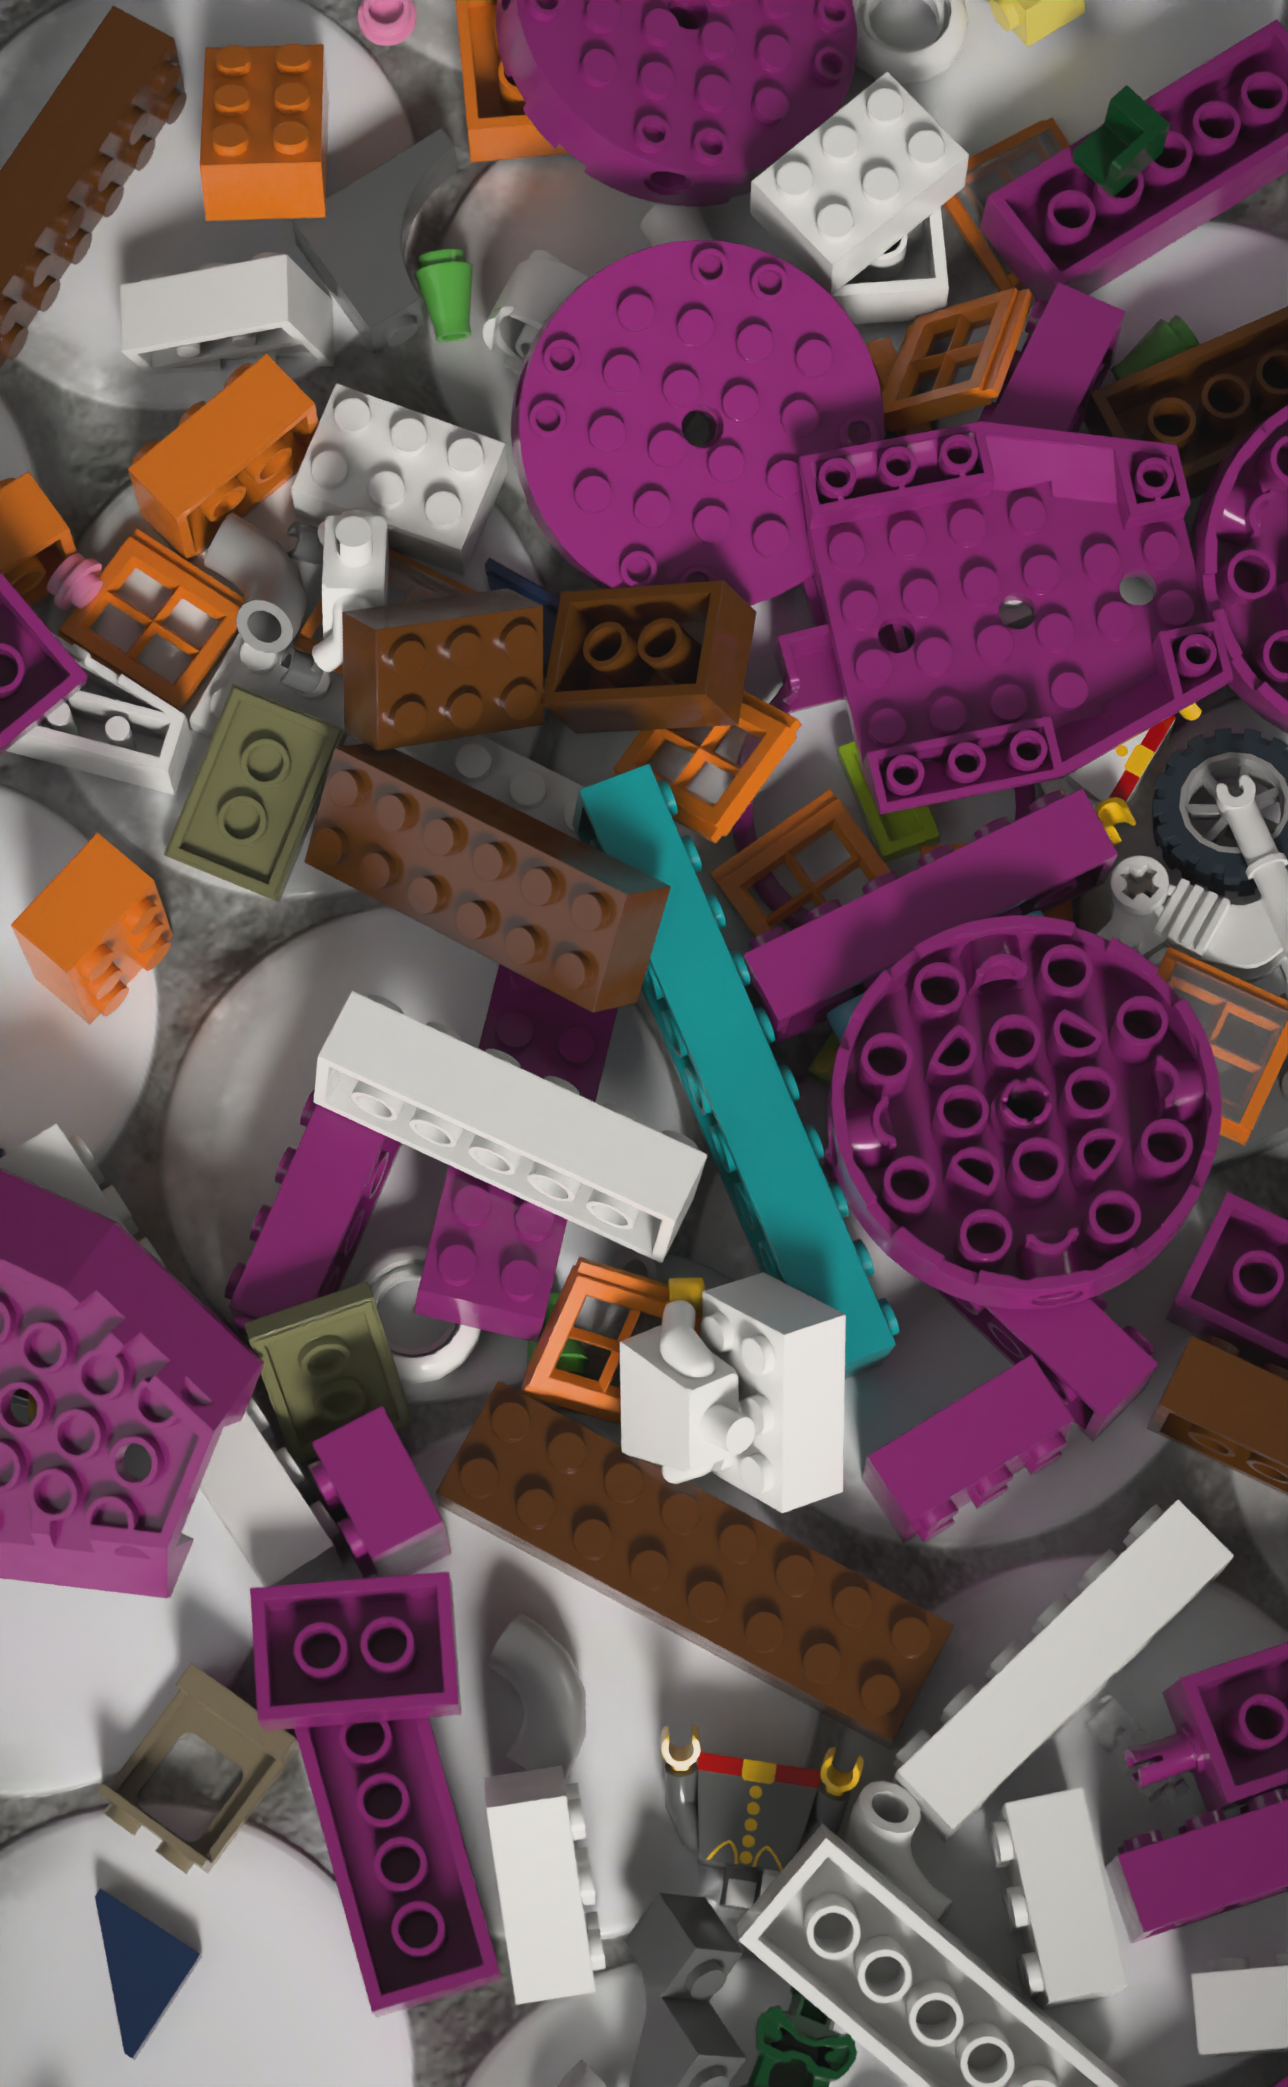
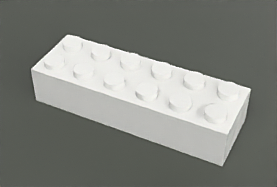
M351 991L317 1058L314 1103L660 1263H663L693 1201L708 1154L699 1151L697 1145L691 1139L678 1132L666 1130L660 1133L638 1123V1118L622 1106L612 1103H606L601 1106L580 1096L579 1091L569 1082L554 1076H546L543 1079L521 1069L518 1061L510 1055L496 1049H487L484 1052L464 1043L460 1035L448 1026L437 1022H428L425 1025L404 1015L402 1009L397 1004L379 995H369L367 998Z
M1179 1499L1165 1512L1157 1504L1149 1509L1129 1530L1130 1534L1123 1540V1543L1128 1548L1119 1557L1109 1549L1083 1574L1084 1578L1077 1585L1082 1591L1081 1594L1073 1601L1064 1593L1058 1597L1037 1618L1036 1621L1038 1623L1031 1629L1036 1637L1027 1646L1017 1638L989 1665L991 1668L985 1675L991 1681L980 1691L971 1683L966 1686L943 1709L944 1713L939 1720L944 1726L933 1737L925 1729H922L897 1753V1759L893 1762V1765L898 1770L892 1783L906 1789L916 1799L920 1808L921 1818L944 1842L951 1838L1209 1587L1234 1557Z
M821 1824L736 1924L738 1940L911 2087H1128L1126 2081L824 1824Z

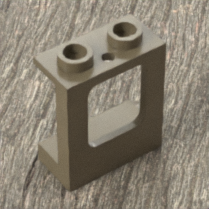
M191 1663L176 1683L180 1689L111 1784L106 1786L102 1783L97 1792L110 1802L103 1813L126 1831L135 1836L141 1826H143L162 1840L155 1851L185 1874L195 1864L208 1874L300 1747L297 1739L284 1729L264 1731L258 1722V1714L255 1708ZM186 1734L198 1736L237 1764L243 1772V1779L202 1837L194 1842H188L142 1810L138 1803V1796L178 1740Z

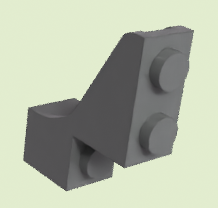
M658 1893L625 1940L639 1965L646 1993V2015L629 2087H729L730 2081L747 2058L709 2001L722 1988L727 1975L743 1952L706 1898Z

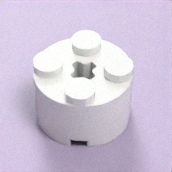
M533 251L528 260L519 263L514 269L483 327V338L490 351L497 344L507 354L503 365L519 376L522 363L531 343L545 320L577 286L594 274L587 276L581 271L563 264L557 256L548 251Z

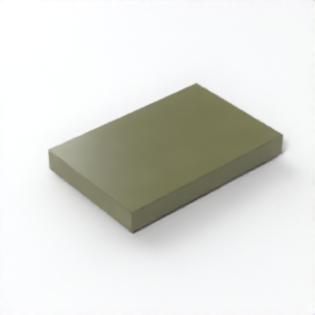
M233 684L164 856L280 902L319 807L334 748L344 745L348 733L345 732L344 728Z
M368 1281L244 1324L252 1350L265 1362L261 1375L289 1454L296 1464L317 1457L312 1444L313 1441L383 1406L394 1429L414 1423Z

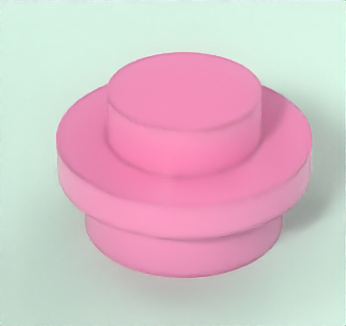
M363 0L358 9V24L362 34L369 41L378 45L391 46L399 44L412 34L416 26V10L411 0Z
M79 553L69 556L55 570L47 584V590L55 596L54 604L62 611H66L74 605L78 609L87 606L102 587L103 581L98 578L102 565L95 558L86 560Z

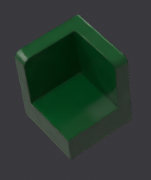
M1126 85L1110 99L1104 124L1074 149L1072 161L1113 198L1162 154L1170 124Z

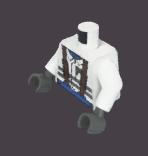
M348 509L340 515L325 517V521L319 525V528L294 522L287 530V535L297 538L294 549L287 552L290 558L312 564H321L323 562V640L313 647L312 656L294 648H289L281 659V666L288 668V670L280 678V683L302 692L311 693L315 691L322 678L323 671L331 672L343 664L342 612L387 606L389 575L387 519L381 516H374L365 509Z

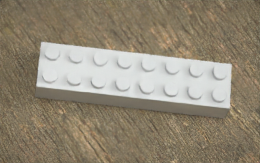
M55 1123L0 1158L1 1168L118 1222L132 1236L139 1232L132 1220L130 1211L112 1185L103 1191L99 1188L98 1185L106 1180L98 1168L97 1161L79 1134L67 1139L59 1125ZM147 1237L139 1240L138 1242L166 1268ZM251 1397L242 1421L223 1427L199 1488L264 1587L319 1582L342 1567L336 1548L343 1545L344 1541L339 1535V1529L320 1500L308 1506L302 1495L310 1490L304 1481L303 1474L286 1448L283 1447L273 1453L267 1444L275 1436L270 1430V1425Z

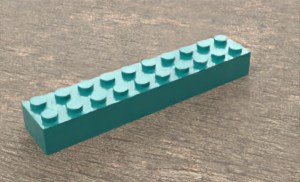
M646 764L580 789L572 822L578 840L671 886L641 989L760 1272H764L846 1315L845 1379L880 1366L896 1345L893 1335L899 1333L896 1316L885 1297L877 1300L869 1282L868 1276L874 1274V1267L868 1250L861 1239L852 1241L843 1221L844 1217L849 1216L846 1199L837 1181L833 1180L827 1183L818 1162L819 1159L824 1158L821 1140L811 1122L802 1124L793 1102L800 1099L796 1081L786 1064L777 1065L769 1047L770 1043L775 1042L772 1025L762 1006L755 1009L752 1007L744 986L751 983L747 966L738 949L729 951L720 931V929L726 927L723 910L713 892L704 894L696 872L702 870L701 860L689 835L680 837L672 818L673 815L678 813V809L666 779L656 781L650 764Z

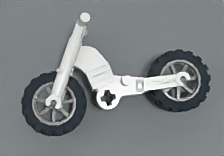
M1232 728L1215 730L1214 736L1204 739L1202 734L1187 742V749L1182 753L1176 750L1166 761V770L1164 773L1159 772L1154 785V797L1152 799L1153 837L1156 846H1160L1162 849V858L1171 870L1177 868L1182 873L1181 881L1178 886L1169 884L1166 869L1161 863L1151 857L1139 855L1124 859L1115 867L1111 876V920L1096 935L1111 941L1112 937L1140 953L1157 968L1169 946L1248 983L1261 980L1280 967L1288 984V745L1276 737H1273L1272 741L1262 738V732L1254 729H1245L1244 734L1232 733ZM1228 777L1238 778L1237 785L1229 787L1224 783L1219 784L1217 780ZM1254 782L1266 787L1268 791L1255 796L1256 788ZM1205 787L1216 800L1217 805L1190 803L1195 794ZM1279 802L1281 810L1279 824L1264 818L1260 809ZM1190 819H1217L1215 825L1204 837L1192 826ZM1147 877L1152 881V884L1143 882V880ZM1128 879H1130L1131 881H1133V882L1127 884V880H1128ZM1198 883L1208 887V892L1204 891L1203 887L1198 886ZM1225 891H1238V897H1244L1246 905L1230 904L1229 899H1221L1218 896H1225ZM1013 1101L1007 1104V1107L1010 1108L1013 1114L1027 1119V1122L1039 1116L1038 1111L1026 1102Z

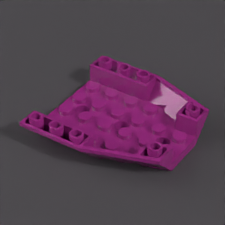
M979 421L799 457L808 539L860 768L880 815L1064 778L1233 681L1234 678L1220 621L1208 622L1199 593L1196 567L1184 521V516L1191 501L1177 445ZM1129 577L1141 578L1150 585L1153 598L1147 604L1132 605L1121 596L1119 584ZM1008 601H1021L1031 609L1033 622L1023 629L1010 628L1001 620L999 608ZM890 624L902 625L910 631L913 637V645L901 653L890 652L881 645L878 637L879 631Z
M1 1167L0 1578L169 1598L173 1593L194 1538L181 1532L223 1427L242 1421L265 1362L118 1222ZM19 1388L30 1392L37 1403V1415L30 1425L18 1421L11 1410L12 1396ZM131 1443L142 1445L150 1454L152 1466L150 1473L145 1479L134 1477L126 1469L124 1454Z

